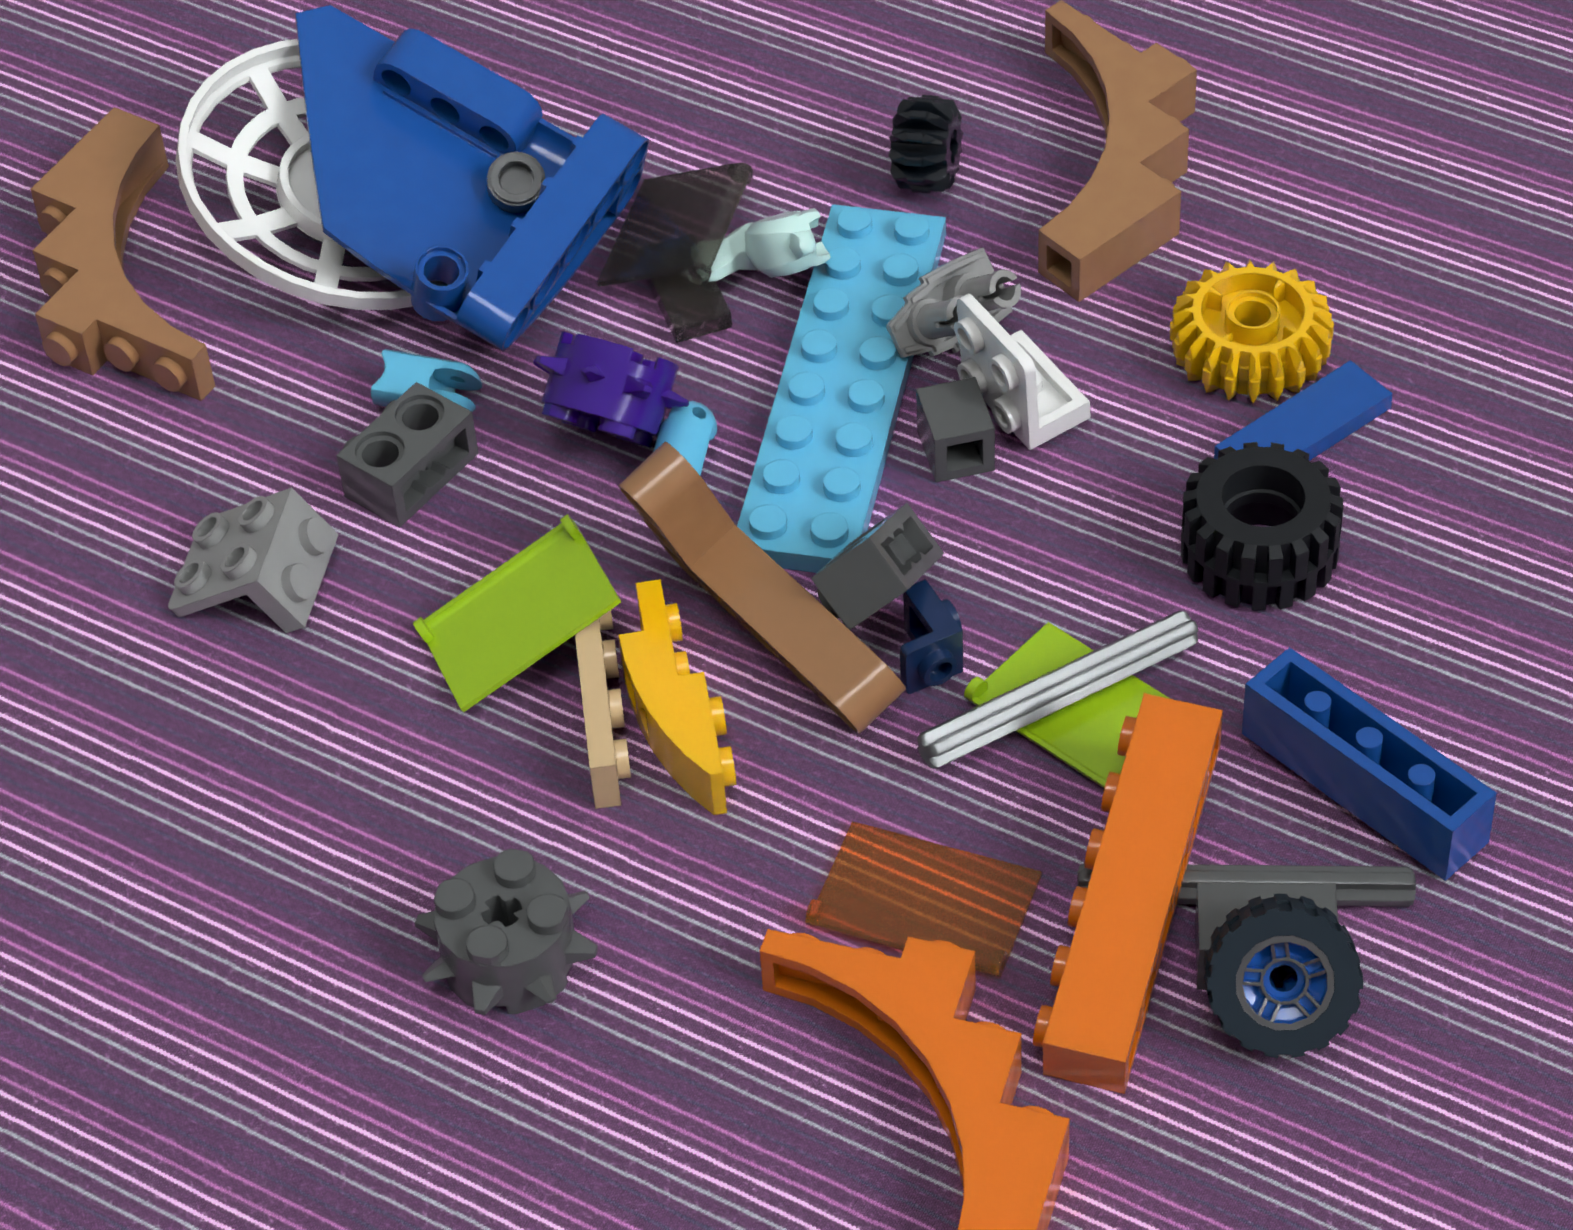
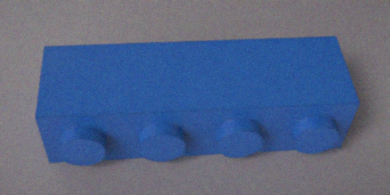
M1289 647L1245 684L1242 734L1443 880L1449 879L1489 843L1497 792Z

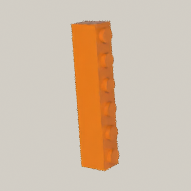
M1144 693L1137 718L1126 716L1124 719L1117 754L1125 756L1121 774L1109 772L1102 797L1101 811L1109 813L1104 830L1093 828L1087 846L1084 867L1092 870L1088 888L1076 886L1070 904L1067 924L1069 927L1076 928L1070 947L1058 946L1053 962L1050 985L1059 987L1053 1007L1041 1006L1035 1024L1033 1046L1043 1048V1075L1125 1094L1221 746L1223 710Z

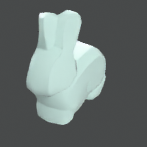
M815 208L802 212L787 211L754 223L750 222L735 229L721 240L704 243L692 249V261L699 265L701 278L707 282L718 281L737 270H760L771 278L787 276L807 270L813 266H819L827 262L831 256L822 242H815L811 228L818 226V220L821 217L819 211Z

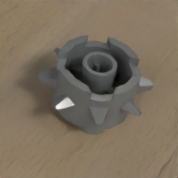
M507 849L502 851L497 857L470 864L452 878L438 885L434 896L435 911L417 915L415 927L436 940L440 952V957L421 976L425 982L446 978L451 991L468 1006L474 1007L476 1014L486 1015L494 1006H506L508 1014H519L541 1007L546 1003H553L556 1000V995L566 987L568 983L567 973L573 963L596 957L598 945L574 930L572 917L590 897L586 891L567 894L562 880L545 865L534 861L533 856L528 851Z

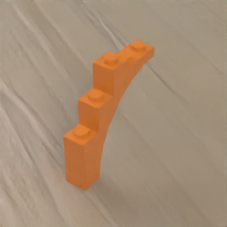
M767 929L759 950L763 991L813 1006L857 1029L894 1058L929 1099L951 1141L963 1186V1205L958 1230H1047L1069 1159L1070 1118L1054 1115L1049 1110L1038 1106L1018 1107L1012 1105L1021 1076L1022 1033L1006 1030L1004 1027L992 1022L981 1021L974 1023L966 1021L976 992L975 951L960 948L944 940L928 941L908 936L902 956L898 958L886 955L874 948H852L821 941L806 933L789 934Z

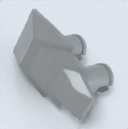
M984 247L953 259L919 278L921 284L903 297L905 304L886 325L900 357L903 358L929 352L930 357H933L949 349H952L953 353L960 351V343L954 331V324L958 321L957 299L968 293L971 294L999 323L1013 311L1011 307L1019 301L1021 296L1020 283L1007 287L1003 285V283L1015 280L1017 276L1010 270L994 271Z

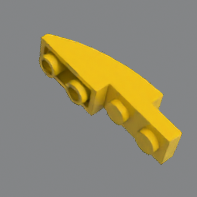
M661 579L635 583L641 631L619 634L618 636L624 681L638 725L653 753L670 776L694 800L713 815L726 814L725 787L734 786L737 783L731 746L719 748L716 737L727 735L721 696L709 698L704 672L690 674L686 651L674 653L672 642L683 641L677 603L665 605Z

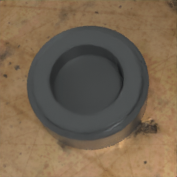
M523 152L503 154L491 164L488 171L487 190L489 197L498 208L506 212H527L539 197L541 184L545 180V173L541 164L529 154Z

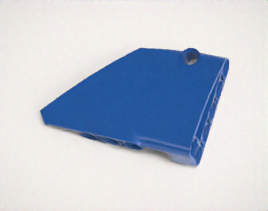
M331 5L296 13L295 19L305 110L323 233L367 266L411 294V304L414 310L423 318L431 321L450 320L500 350L505 351L528 329L560 293L624 210L640 182L649 147V139L603 113L594 121L583 138L578 135L574 137L542 119V108L538 101L526 90L420 30L406 29L394 42ZM509 152L529 154L541 164L544 170L545 180L541 184L539 197L527 212H506L498 208L489 197L487 190L488 171L491 164L503 154ZM430 281H442L449 285L437 286L435 284H432Z

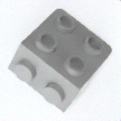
M292 487L266 497H256L247 504L222 513H211L204 517L193 531V542L183 567L175 577V588L168 603V608L177 617H183L247 595L284 632L289 633L305 628L339 534Z

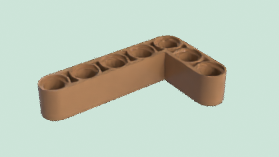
M665 441L618 485L619 489L655 537L679 566L856 733L860 734L906 690L905 685L870 648L734 524L698 472L668 442Z

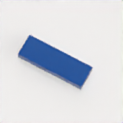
M1350 360L1215 445L1214 459H1218L1219 450L1229 446L1235 450L1243 449V443L1257 442L1258 447H1270L1272 442L1284 444V450L1289 452L1300 449L1309 454L1310 461L1391 409L1393 393Z

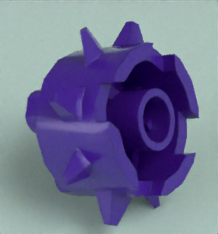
M562 331L555 356H537L533 360L535 366L549 374L541 401L544 403L543 415L561 420V423L590 432H596L598 422H600L598 430L615 435L620 440L651 448L654 436L658 437L667 409H672V407H688L689 401L672 391L679 368L677 364L660 357L656 358V362L643 359L644 355L634 352L633 348L578 333L575 336Z

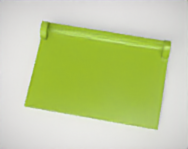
M569 514L560 519L561 524L425 619L419 617L413 622L415 629L427 643L463 712L470 709L621 603L619 596L582 532Z
M1047 622L987 679L983 680L978 676L973 678L964 691V698L977 706L1094 650L1050 622ZM1131 675L1016 731L1104 788L1110 771L1121 774L1125 756L1118 755L1117 751L1125 717L1137 718L1144 693L1165 698L1169 697L1134 675Z

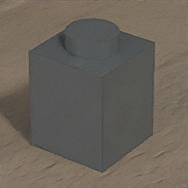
M976 377L917 388V432L935 482L995 471V428Z

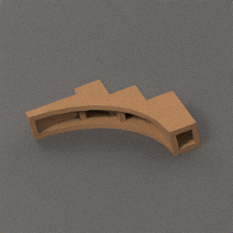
M1060 0L1045 10V53L1069 72L1091 99L1105 130L1106 143L1090 180L1069 206L1038 230V273L1080 302L1179 234L1181 191L1172 182L1187 173L1189 129L1181 121L1195 112L1197 69L1191 66L1185 59L1176 56L1157 42L1143 52H1138L1128 42L1122 41L1095 23L1089 16L1080 13L1063 0Z
M114 107L30 189L41 231L48 235L33 250L40 276V284L44 293L51 297L35 313L42 338V346L46 356L59 365L71 366L93 376L106 361H109L118 369L137 373L157 382L166 390L178 391L202 401L215 387L206 344L167 323L143 302L124 275L123 255L130 225L146 194L169 167L160 125Z

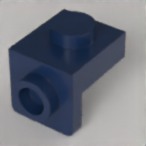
M926 579L913 584L903 593L904 630L912 641L900 647V678L908 694L915 693L929 686L943 684L952 676L963 672V630L954 605L948 599L940 600Z

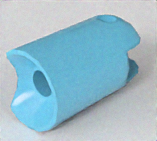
M389 349L382 350V357L385 363L384 372L371 387V397L375 405L386 407L391 401L398 399L413 384L418 382L472 412L476 409L473 401L455 393V389L474 391L482 388L479 375L469 365Z
M689 401L688 407H672L668 418L661 423L654 451L665 441L668 442L701 475L709 441L714 439L717 434V422L711 410L696 401Z

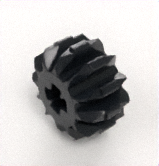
M922 95V97L902 99L898 105L897 114L892 119L893 130L889 136L891 150L888 157L892 162L890 172L900 189H909L913 193L930 194L931 191L944 192L945 189H950L955 182V174L960 170L959 159L960 154L963 152L961 139L964 132L961 130L962 116L954 100L941 99L940 96Z

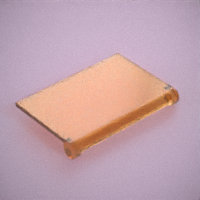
M852 821L818 899H812L809 903L805 923L902 951L908 936L928 941H948L960 948L975 951V971L1001 977L1042 877V871Z

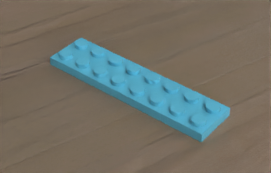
M835 204L831 206L821 240L826 250L830 253L831 258L827 262L813 267L737 525L739 529L783 569L817 573L850 542L868 530L914 355L900 357L886 325L905 304L903 297L921 284L919 278L938 267L946 237V217Z

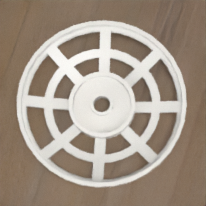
M298 39L279 41L252 49L225 63L209 76L191 98L180 124L176 152L179 187L190 213L205 235L238 266L257 279L288 294L323 305L355 310H394L413 307L411 304V294L405 290L394 292H359L338 288L339 279L347 281H381L388 279L370 267L342 266L345 248L323 233L309 134L299 120L301 117H306L304 97L287 101L272 76V73L301 68ZM249 82L251 83L266 110L244 126L234 140L232 148L199 133L204 121L218 103L235 89ZM276 127H278L290 144V147L282 157L280 167L248 156L256 143ZM194 153L226 168L228 196L239 218L238 220L217 223L200 199L195 187L192 169ZM243 176L276 187L277 198L281 208L256 215L246 196ZM294 227L299 228L310 237L323 242L319 260L292 249L273 234ZM256 239L282 260L305 271L315 273V281L311 282L286 273L264 262L237 242ZM430 281L432 284H435L437 286L449 285L442 281Z

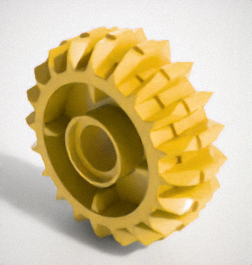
M1249 259L1246 266L1242 268H1235L1230 263L1225 262L1220 273L1204 269L1199 281H1187L1183 295L1177 296L1176 304L1173 307L1169 336L1172 341L1173 354L1176 357V365L1184 367L1187 372L1188 381L1202 380L1206 393L1219 388L1223 389L1228 401L1236 394L1248 395L1252 403L1255 402L1259 394H1268L1278 401L1284 388L1299 393L1305 380H1316L1321 366L1326 365L1327 358L1331 353L1334 322L1331 321L1332 313L1329 312L1327 296L1318 294L1315 281H1300L1296 269L1285 273L1278 272L1274 261L1266 268L1254 267Z

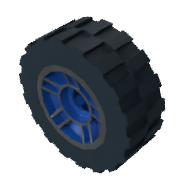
M1287 893L1274 894V897L1261 899V896L1248 900V905L1239 910L1234 908L1226 915L1227 920L1221 927L1217 926L1210 937L1211 947L1205 951L1204 980L1213 1014L1218 1016L1222 1029L1229 1037L1234 1035L1239 1039L1240 1045L1250 1051L1254 1048L1264 1052L1265 1056L1278 1058V1055H1291L1292 1058L1305 1056L1304 1052L1315 1048L1319 1051L1330 1045L1329 1040L1335 1035H1342L1349 1027L1348 1020L1353 1013H1357L1361 1003L1358 995L1359 990L1363 989V974L1360 968L1361 962L1351 935L1345 925H1340L1333 912L1326 907L1322 909L1316 906L1312 899L1300 896V899L1288 897ZM1279 965H1288L1296 971L1297 976L1292 975L1289 979L1283 981L1282 988H1276L1273 979L1270 977L1271 971Z

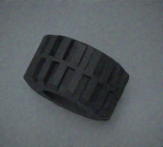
M1257 442L1243 443V449L1235 450L1229 446L1218 451V459L1207 457L1199 463L1198 473H1191L1186 482L1182 513L1181 557L1182 562L1188 564L1187 573L1193 582L1203 581L1202 591L1211 597L1220 594L1225 596V604L1239 607L1240 603L1252 604V610H1266V605L1276 604L1279 609L1293 606L1294 598L1297 597L1306 601L1315 595L1316 586L1325 587L1331 580L1332 569L1337 567L1343 517V498L1340 497L1341 487L1336 478L1328 477L1329 468L1321 461L1309 462V454L1300 449L1289 452L1284 450V444L1272 442L1270 447H1258ZM1253 525H1267V526H1271V527H1260V526H1253Z

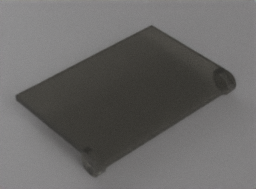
M738 162L644 179L599 276L598 286L602 287L679 273H686L689 280L694 284H706L711 277V267L745 187L753 178L754 172L751 166Z

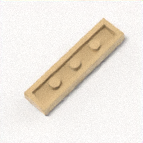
M611 610L575 634L595 809L621 806L618 779L631 778L627 739L614 740L612 730L613 728L625 727L621 689L608 690L607 679L619 678L615 639L602 641L601 635L602 630L613 629Z

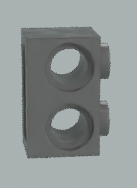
M418 382L413 384L398 399L391 401L385 407L382 414L358 436L348 440L342 450L336 455L344 497L400 528L479 454L472 411Z
M905 503L850 542L820 569L811 580L818 588V597L822 605L836 618H840L845 626L851 630L906 592L945 553L909 504Z

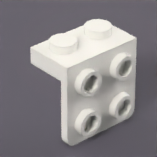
M969 293L957 299L958 321L954 324V331L960 343L961 363L957 367L959 378L962 380L976 377L984 401L992 409L994 418L1003 431L1006 433L1013 432L1029 450H1032L1091 418L1090 401L1022 330L1009 335Z

